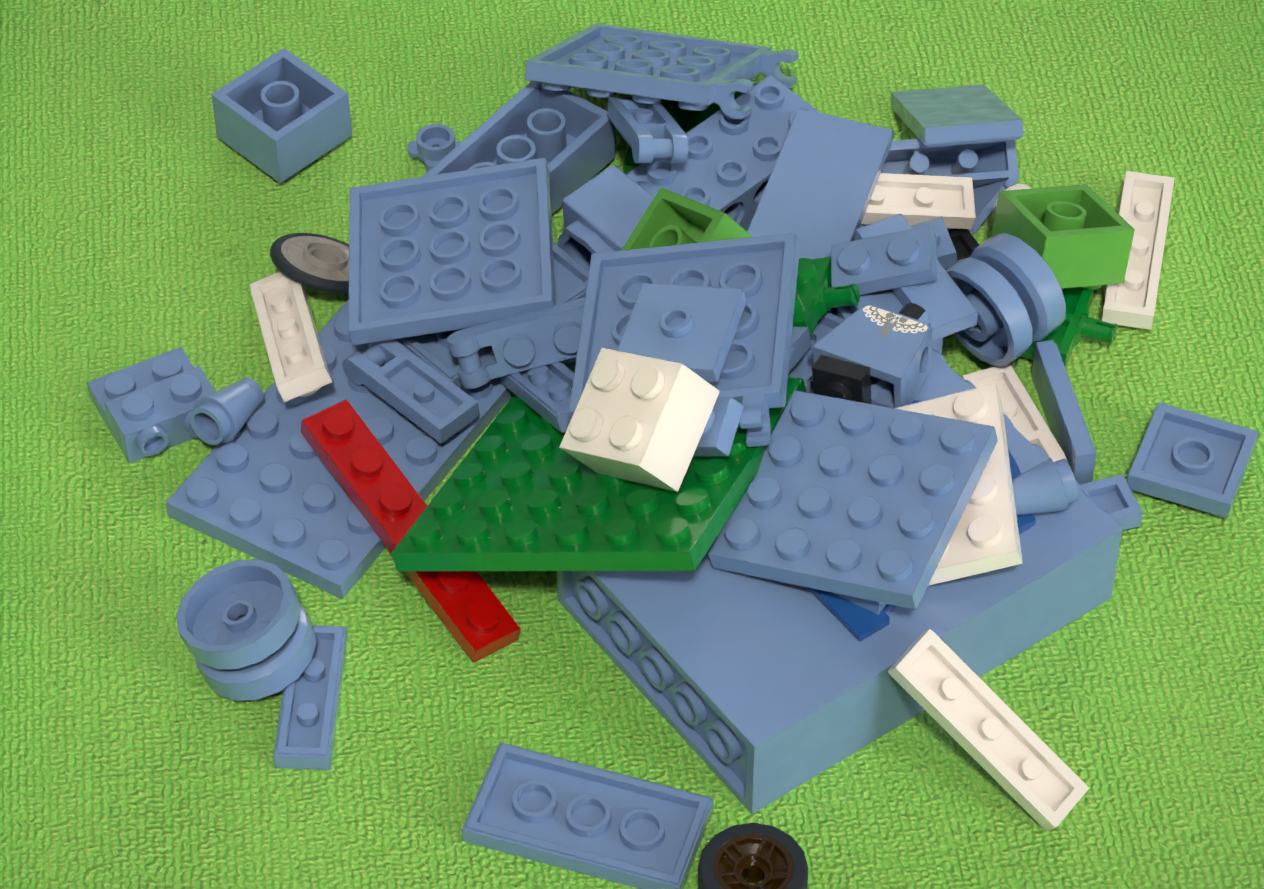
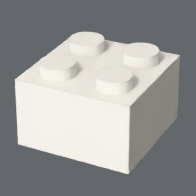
M601 348L559 448L599 474L678 492L720 391L681 363Z

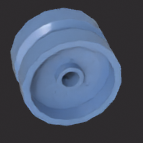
M1006 233L993 235L976 247L969 258L960 259L945 270L978 311L977 325L956 332L954 335L967 350L983 362L996 367L1010 364L1025 353L1032 342L1041 341L1056 330L1065 319L1066 302L1055 275L1042 257L1018 237Z
M260 559L237 560L213 569L197 580L184 595L176 615L179 634L188 651L194 656L196 665L205 682L217 695L233 701L258 700L283 690L297 680L310 664L317 644L314 627L305 609L299 604L298 595L288 576L277 565Z

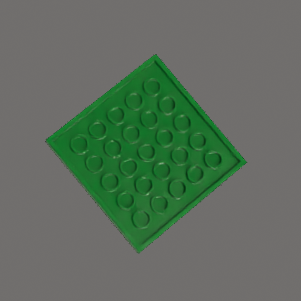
M788 378L785 407L769 408L771 434L794 391L807 393L803 378ZM514 394L391 554L397 571H695L744 496L750 483L756 477L766 446L747 447V428L741 429L739 422L729 456H693L679 491H671L595 472L559 448L565 432L561 433Z

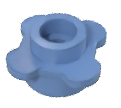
M431 124L421 128L417 133L416 141H411L408 144V154L411 157L421 159L425 163V167L430 170L461 142L455 141V134L448 126Z

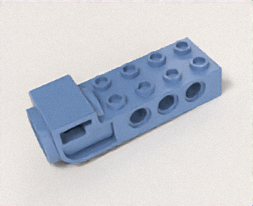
M772 75L768 76L755 85L752 90L735 99L738 105L752 108L750 115L743 119H733L725 115L720 109L686 133L688 139V158L685 163H669L667 158H653L652 163H642L628 174L623 173L615 165H612L565 197L562 201L564 230L559 236L558 246L589 270L593 253L621 251L661 187L725 212L747 231L798 108L815 112L819 111Z

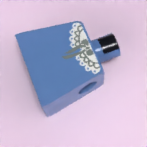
M915 303L906 304L898 313L874 304L864 305L812 346L813 365L820 355L870 367L871 399L873 405L890 408L910 405L932 368L933 343L932 328L929 326V315L925 309Z

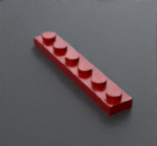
M347 399L302 419V435L390 553H392L410 527L426 509V503ZM405 571L473 663L518 641L521 628L477 571Z

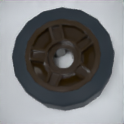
M758 823L731 826L714 835L702 850L698 866V889H807L809 869L805 853L792 836L774 826Z

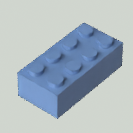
M531 81L422 177L546 157L550 173L552 215L562 206V201L565 197L586 184L615 158V126L607 116L608 111L568 90H547L542 88V82Z

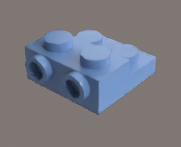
M181 347L87 382L89 397L128 463L147 456L156 455L165 449L198 437L190 423L191 412L194 410L197 400L216 392L201 367L197 366L194 368Z

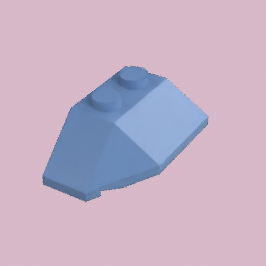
M920 139L897 140L892 142L881 173L972 178L976 215L973 228L968 229L972 236L994 210L999 191L1006 190L1008 187L1015 185L1019 180L1015 140L927 147Z

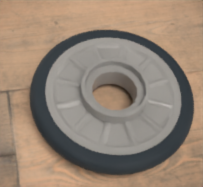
M313 233L288 234L273 242L270 248L271 260L276 268L285 276L315 290L335 294H349V244L332 237Z

